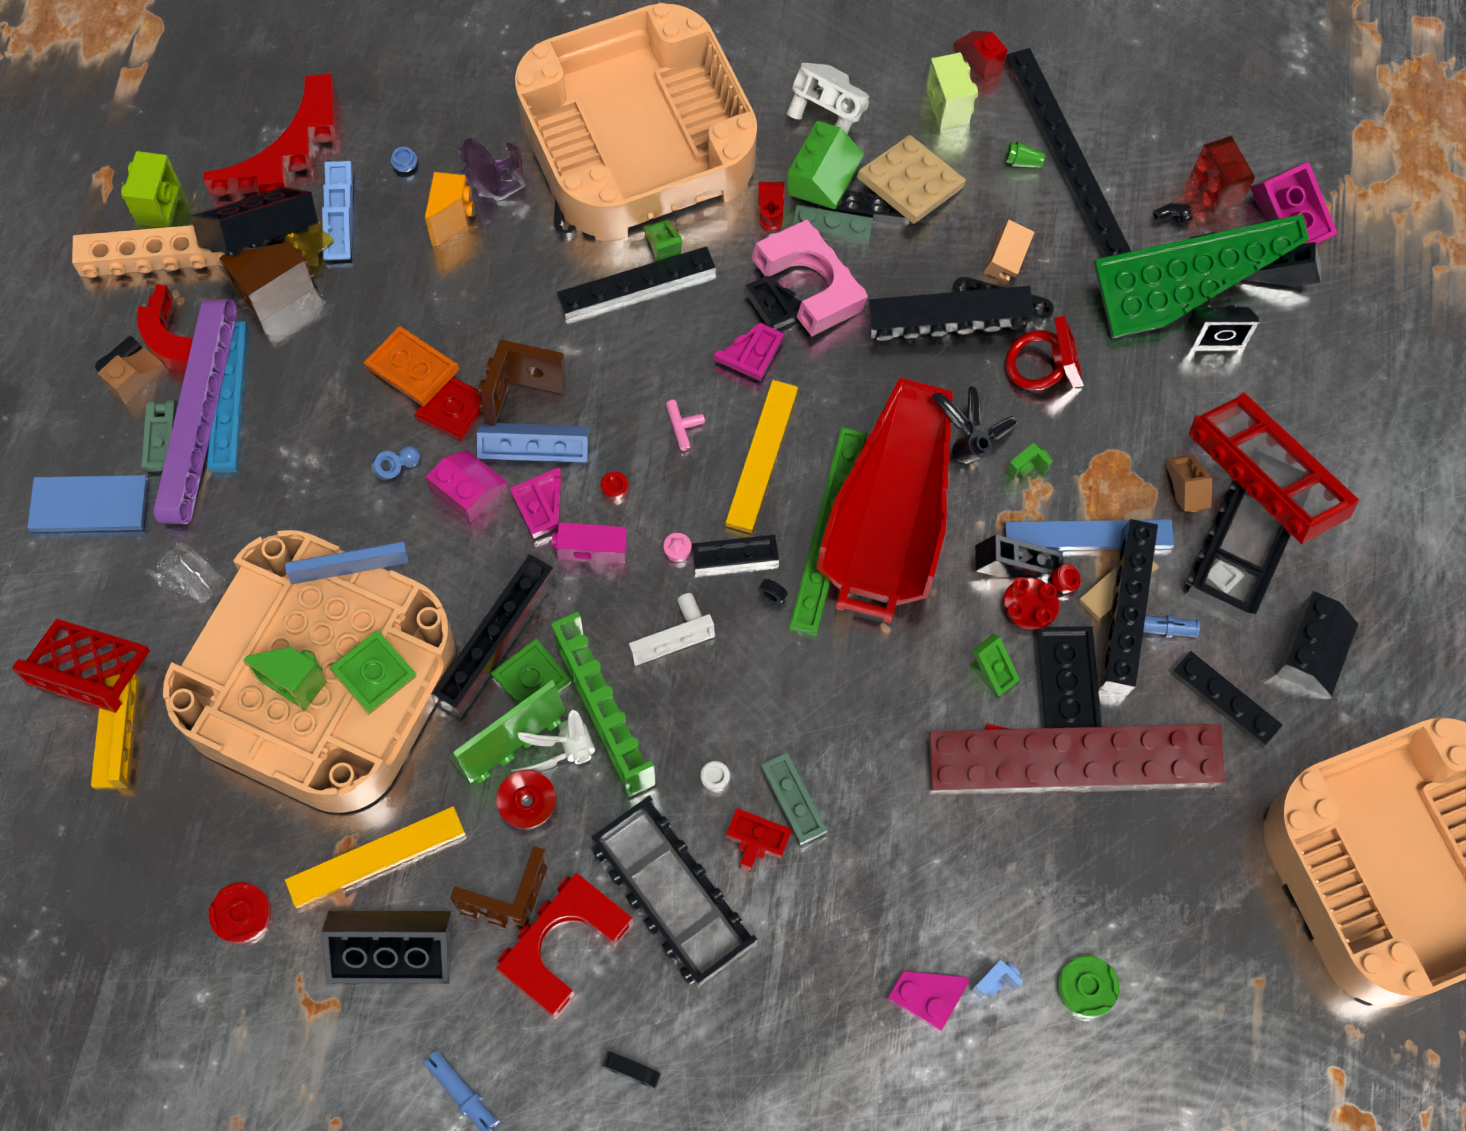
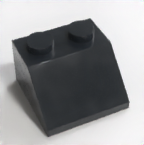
M1202 305L1195 307L1189 318L1192 348H1245L1260 322L1259 317L1249 307H1239L1237 305H1228L1226 307Z

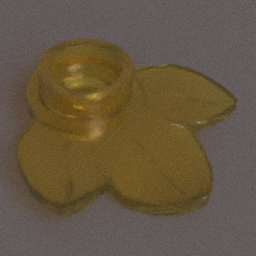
M318 219V223L309 226V230L289 234L283 243L290 242L295 250L300 248L308 259L306 264L309 267H315L319 263L317 253L334 244V240L328 233L322 231L323 222L322 219Z

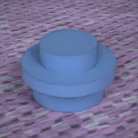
M399 147L394 150L391 156V163L395 170L408 172L415 168L417 156L410 148Z

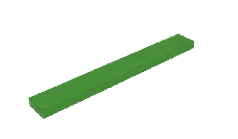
M841 427L789 626L791 630L817 636L830 585V580L816 568L821 544L834 500L847 476H849L858 455H860L864 448L868 433Z

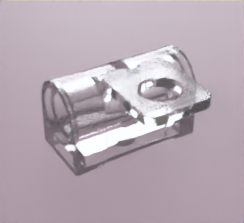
M177 540L173 541L158 560L157 567L163 575L149 568L145 570V573L158 585L179 596L187 595L196 604L208 601L225 581L190 546Z

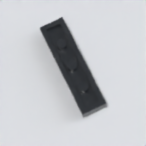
M1192 651L1186 655L1171 673V675L1261 748H1264L1283 726L1282 723Z

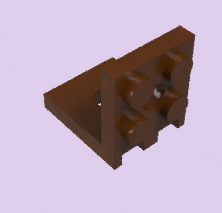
M500 339L494 357L488 359L486 379L480 381L478 396L482 397L480 412H483L484 424L496 425L510 383L563 394L566 386L564 353Z
M533 846L513 904L454 886L450 899L455 905L456 910L460 911L459 915L477 921L478 917L489 920V925L503 930L506 929V926L522 930L530 921L549 866L545 849Z

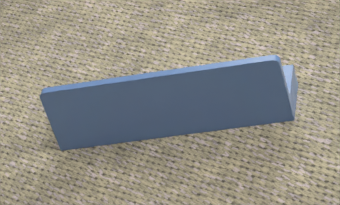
M481 423L477 431V459L587 463L590 427L496 423L493 426Z

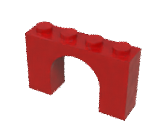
M577 872L572 878L567 876L557 888L558 895L552 902L547 900L537 912L539 915L538 919L533 925L528 923L518 934V943L512 949L508 947L497 960L499 963L496 968L498 972L554 1019L558 1017L575 994L571 988L551 973L542 962L541 947L546 935L559 924L579 922L590 927L615 947L633 925V918Z

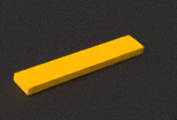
M772 380L725 522L726 527L752 534L798 393L797 386Z
M453 806L285 879L294 906L298 909L466 834Z

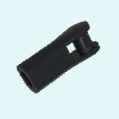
M129 335L110 353L98 360L95 364V369L99 372L117 355L121 358L131 356L141 350L142 346Z

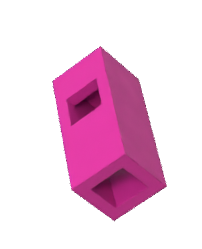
M559 522L558 532H553L552 549H556L558 559L625 564L627 548L626 527Z

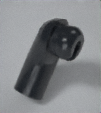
M1169 203L1153 210L1152 215L1156 222L1172 216H1179V221L1185 223L1193 219L1191 212L1193 209L1188 204Z

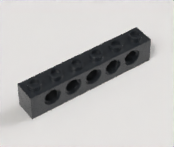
M1130 519L1122 529L1099 686L1101 690L1128 695L1136 687L1158 524Z

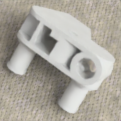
M802 63L792 85V90L795 94L786 113L792 118L802 119L807 102L811 100L837 114L838 119L835 126L841 127L848 135L852 123L858 122L862 113L868 108L869 95L849 84V76L830 65ZM851 99H852V100L854 101V103H855V108H852V107L850 106V102H849V101H850Z

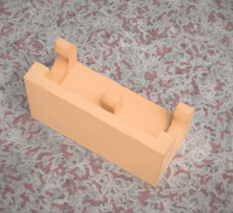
M1008 220L998 234L983 274H989L1005 282H1009L1010 276L1016 277L1034 231Z

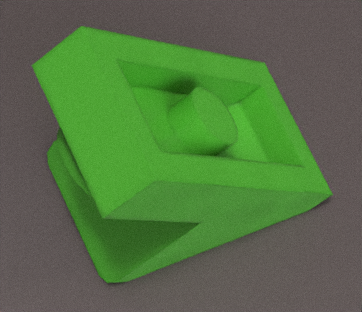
M669 220L643 227L645 237L652 245L655 262L681 254L682 238Z
M992 634L972 650L976 660L970 664L971 668L996 696L1000 697L1020 681L999 636Z

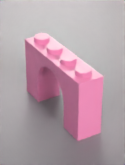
M808 220L802 221L756 243L751 259L765 277L772 276L792 266H806L819 272L827 282L828 288L801 302L797 318L811 336L863 311L868 298L865 289L857 283L850 270L841 263L834 250L825 243L819 231Z

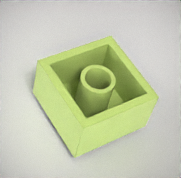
M961 52L931 58L926 92L940 131L969 125L971 114L974 113V101L978 97V90L976 84L971 82L968 62H964Z

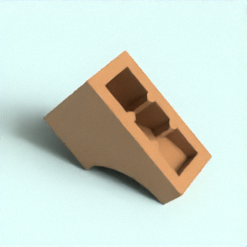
M143 347L128 357L121 358L117 355L97 374L106 388L126 404L165 369L163 362Z
M1194 455L1166 458V469L1172 479L1175 500L1183 511L1198 512L1201 509L1211 508L1212 477Z

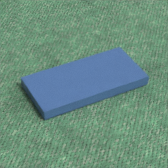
M146 475L34 477L27 529L30 532L144 530L148 478Z

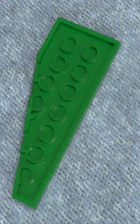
M1303 214L1096 259L1093 263L1112 339L1163 328L1192 311L1195 307L1202 305L1309 240Z

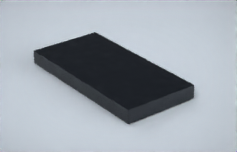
M1093 626L1041 627L1035 629L1042 727H1102Z

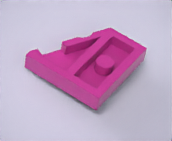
M759 323L750 329L746 335H741L733 340V344L723 351L718 350L714 354V361L761 381L784 340V333Z
M559 467L510 488V492L533 539L558 528L561 491V470Z
M903 971L887 1000L941 1032L970 979L960 976Z

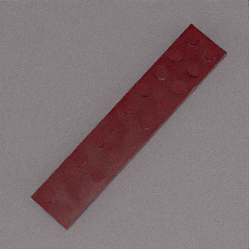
M1221 724L929 732L931 791L1225 783Z

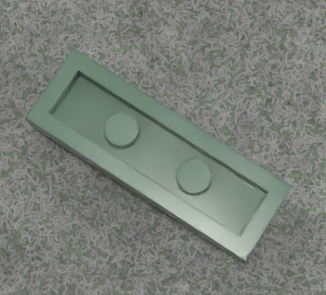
M796 205L792 226L808 220L819 231L822 238L869 245L873 218Z
M788 752L761 764V769L799 844H805L826 834L827 828Z

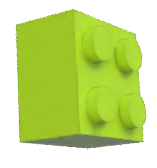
M136 151L133 161H130L128 166L129 175L127 182L122 185V199L125 200L129 212L132 214L137 225L157 228L169 227L181 186L167 155Z

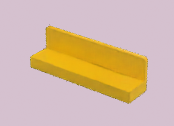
M136 672L118 697L122 705L116 713L99 708L91 787L95 789L128 788L139 675ZM119 674L105 679L106 685L113 687L120 677Z

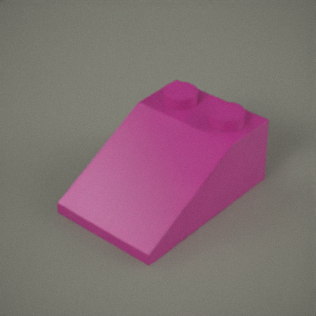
M1309 161L1292 166L1250 186L1257 206L1267 222L1303 214L1309 240L1305 243L1316 242L1317 244L1338 234Z

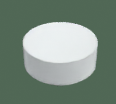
M709 762L701 770V783L710 792H720L729 784V769L721 762Z

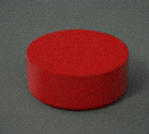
M613 471L605 474L601 479V492L607 499L613 501L620 500L628 493V480L624 474Z
M1063 564L1055 568L1052 573V582L1061 593H1070L1080 586V574L1071 564Z

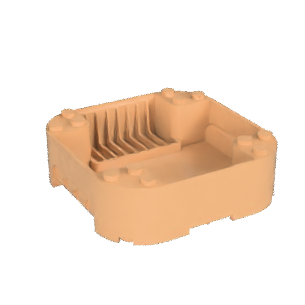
M665 3L645 6L544 40L532 47L518 64L515 74V86L522 129L550 186L554 200L556 199L564 215V220L569 226L574 225L578 233L582 234L584 232L593 235L595 240L601 241L628 238L629 227L717 196H721L723 202L726 203L739 196L747 188L748 182L755 171L756 117L711 27L704 18L691 9Z
M295 530L277 531L278 534L264 539L259 537L253 540L239 552L233 560L238 570L237 574L222 595L214 612L208 618V622L197 640L193 643L182 665L179 666L171 662L163 685V698L166 702L168 716L200 753L220 764L319 810L334 813L358 810L380 798L397 776L436 704L432 692L456 659L455 638L443 606L435 594L421 583L392 570L387 571L379 568L291 584L286 574L285 563L345 551L340 550L339 546L306 532ZM378 630L416 673V678L369 715L330 671V667ZM292 647L298 652L304 649L317 658L316 663L322 667L323 671L321 673L327 683L306 711L259 682L243 661L246 656Z
M1434 718L1422 721L1307 768L1275 796L1269 805L1270 808L1263 826L1267 852L1283 884H1287L1314 937L1312 941L1327 971L1341 989L1353 998L1358 997L1372 1003V1006L1397 1007L1466 979V722L1452 718Z

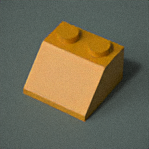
M434 172L425 214L432 246L440 245L468 226L469 217L474 216L475 202L471 201L472 188L467 184L466 175Z

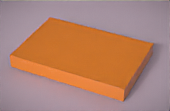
M401 326L363 362L368 370L423 407L460 370L457 363Z

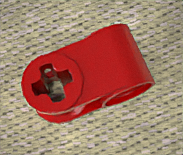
M758 182L760 226L767 232H776L783 225L784 182Z

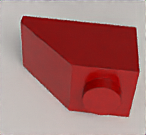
M972 31L954 42L957 50L961 52L963 57L983 79L1004 67L1008 49L993 32Z

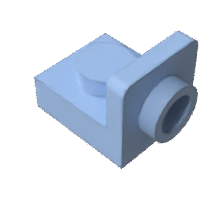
M1000 960L977 983L972 991L980 999L986 993L992 997L1004 984L1000 978L1013 990L1018 988L1023 981L1019 978L1021 974L1014 965Z

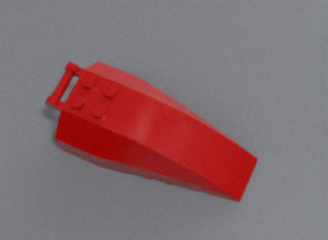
M904 378L898 379L885 404L884 410L877 419L873 431L869 434L860 455H858L849 476H847L834 500L821 544L816 568L840 590L836 609L842 611L849 609L882 618V622L891 624L896 605L928 598L946 533L948 466L950 461L949 445L951 440V420L935 402L933 394H942L952 402L953 391ZM852 593L885 602L887 606L884 608L848 598V594Z

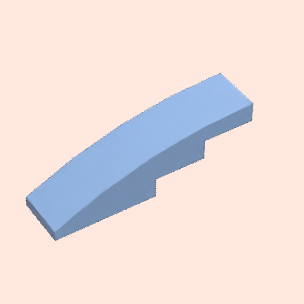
M325 162V184H323L324 207H322L324 261L351 260L353 231L352 162Z

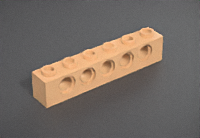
M193 225L73 235L72 264L80 277H96L97 275L106 274L122 275L130 272L148 273L154 270L174 271L178 268H203L213 265L223 266L219 258L225 255L224 252L213 253L210 249L200 248Z

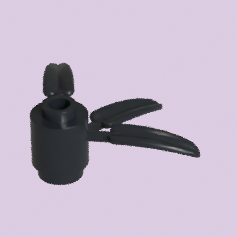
M970 386L968 389L967 418L948 398L939 393L933 394L935 402L955 427L959 430L961 429L965 436L956 440L952 448L953 456L959 462L969 464L987 457L992 449L990 439L993 441L1000 440L1017 424L1015 417L1010 416L990 427L988 435L982 431H975V426H979L981 423L980 398L975 387ZM967 422L970 424L969 430L965 426Z

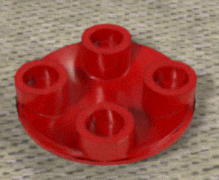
M1018 577L1014 579L1013 583L1006 589L1003 597V607L1008 618L1016 625L1026 629H1039L1048 626L1056 619L1060 608L1056 587L1051 583H1046L1036 578Z

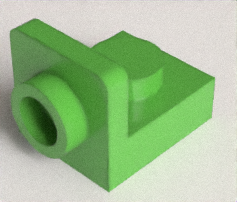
M1033 442L1010 461L1005 473L1014 480L1020 474L1023 477L1026 476L1035 466L1045 475L1052 465V460L1045 449L1039 448Z

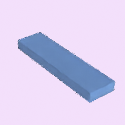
M397 542L285 563V568L290 583L297 584L409 563L404 542Z

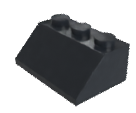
M1313 591L1302 605L1276 675L1331 698L1359 623L1341 602Z

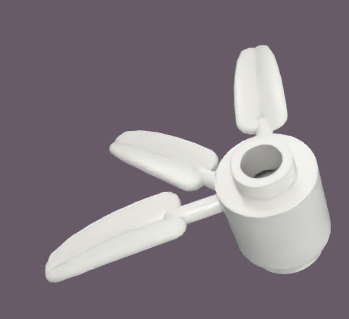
M575 710L570 711L568 720L559 725L560 732L558 736L518 732L519 739L531 745L550 747L555 742H561L565 753L535 765L514 768L510 771L512 773L522 770L540 772L556 766L558 761L565 758L570 762H575V764H582L590 760L591 755L595 752V748L586 724L583 723L579 713Z

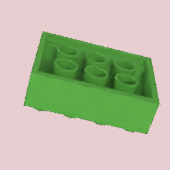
M551 680L448 755L468 784L475 780L479 785L492 775L489 769L497 763L503 767L516 757L513 752L523 745L525 749L532 746L521 741L518 737V732L537 735L545 728L550 732L563 723L561 716L566 713L555 683Z

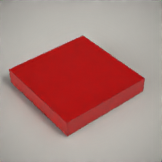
M452 377L424 407H419L414 416L416 420L463 442L482 413L480 412L482 397L478 396V389Z

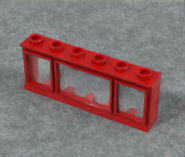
M1244 392L1237 398L1199 417L1197 415L1194 417L1188 434L1193 441L1204 449L1232 479L1238 482L1301 545L1351 518L1359 499Z

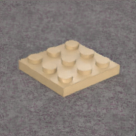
M908 135L860 169L857 176L860 181L913 224L964 188L966 183L964 177L911 135Z

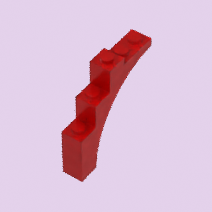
M332 75L305 76L304 94L298 112L289 127L265 150L244 162L223 169L203 172L204 183L209 194L223 196L231 193H252L253 191H259L261 194L280 187L288 188V171H302L314 168L312 142L325 143L338 140L336 88Z

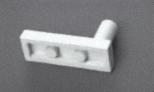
M686 593L677 599L686 623L629 643L631 657L635 666L715 637L714 623L710 614L702 617L693 594Z

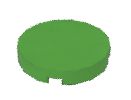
M1082 955L1072 959L1061 970L1058 978V994L1062 1003L1072 1013L1083 1018H1096L1106 1014L1115 1005L1120 994L1119 979L1115 970L1105 961L1101 960V958Z

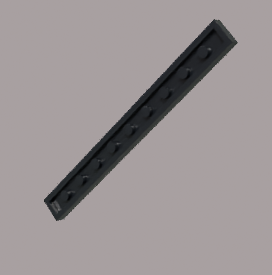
M1027 48L1007 54L1005 61L1102 258L1132 252L1031 49Z

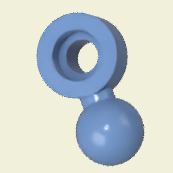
M414 446L403 447L398 455L391 451L381 452L372 459V472L381 480L394 478L399 474L402 465L408 468L416 466L420 461V452ZM382 462H385L388 465L387 471H384L381 468Z

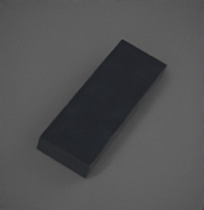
M775 535L692 543L695 573L779 564Z

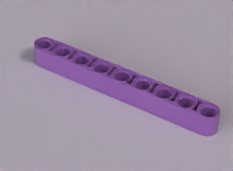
M205 299L200 307L154 506V517L160 524H188L193 515L237 318V306L232 299Z

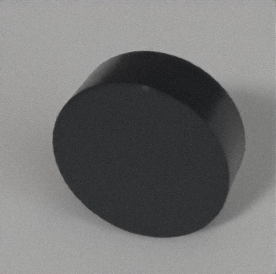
M764 579L758 588L759 593L764 598L775 604H782L788 595L784 587L770 579Z

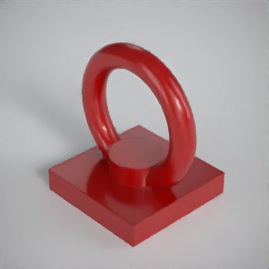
M1065 315L1054 318L1057 334L1046 330H1035L1023 334L1012 343L1006 355L1005 366L1009 378L1016 385L1027 390L1046 389L1057 383L1066 372L1073 388L1084 386L1075 337ZM1035 341L1051 343L1056 364L1054 371L1041 379L1034 380L1023 377L1016 367V359L1021 349Z

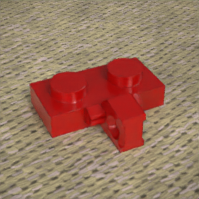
M736 808L725 838L740 843L738 850L744 852L739 868L751 872L756 858L763 860L765 854L778 859L782 858L792 829Z

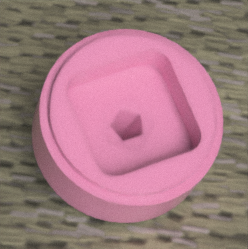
M682 533L670 534L665 539L663 545L665 556L673 562L685 561L690 556L692 550L690 539Z

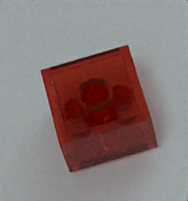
M1232 136L1204 144L1191 172L1193 184L1199 188L1204 204L1210 208L1213 215L1240 207L1255 179L1253 172Z

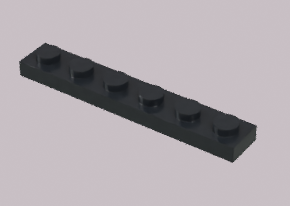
M706 246L558 291L557 297L565 319L714 274L716 273V267Z

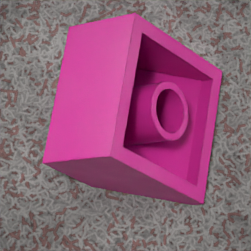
M468 450L444 457L426 476L430 491L470 523L508 485L505 479L481 460L477 459Z

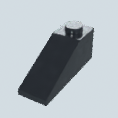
M1316 242L1300 245L1244 280L1292 287L1321 283V261Z
M996 534L975 545L976 572L996 577L1052 580L1054 569L1063 565V552Z

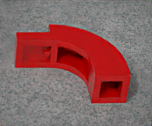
M156 284L154 293L149 296L148 307H138V329L149 351L163 362L165 367L185 373L193 338L177 336L166 330L174 298L167 285Z

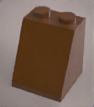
M290 242L241 251V253L236 255H223L219 258L231 285L260 322L314 289L311 277L314 275L306 264L308 263L307 257L300 248L295 250Z

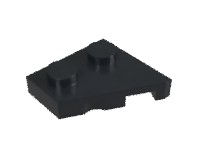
M769 276L746 284L744 292L767 326L776 330L799 320L797 314L801 301L795 298V292L782 287L779 282Z

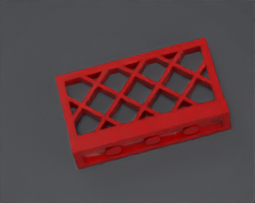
M56 618L27 660L18 659L12 669L27 685L116 713L122 705L118 697L150 650L145 645ZM61 629L68 631V637L55 642V637ZM87 637L90 638V644L77 649V641ZM109 644L113 645V651L100 656L99 648ZM67 645L71 646V652L58 657V649ZM93 651L94 658L80 664L79 657ZM131 651L136 652L131 660L122 662V655ZM51 653V660L42 664L37 663L43 655ZM116 658L117 666L103 671L102 664ZM70 660L74 661V667L65 671L60 670L61 664ZM96 667L97 674L83 678L82 672ZM119 674L120 677L113 687L106 685L105 679Z

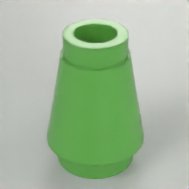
M1019 141L1016 143L1010 142L1005 154V163H1009L1011 167L1041 168L1045 159V153Z

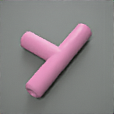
M668 400L666 407L679 448L682 451H686L690 448V443L685 429L704 424V415L701 413L681 418L676 400Z

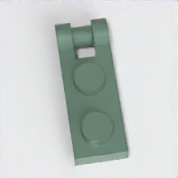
M176 399L166 400L165 403H158L157 400H148L146 403L141 465L144 472L163 471L178 406ZM165 413V417H157L159 414Z

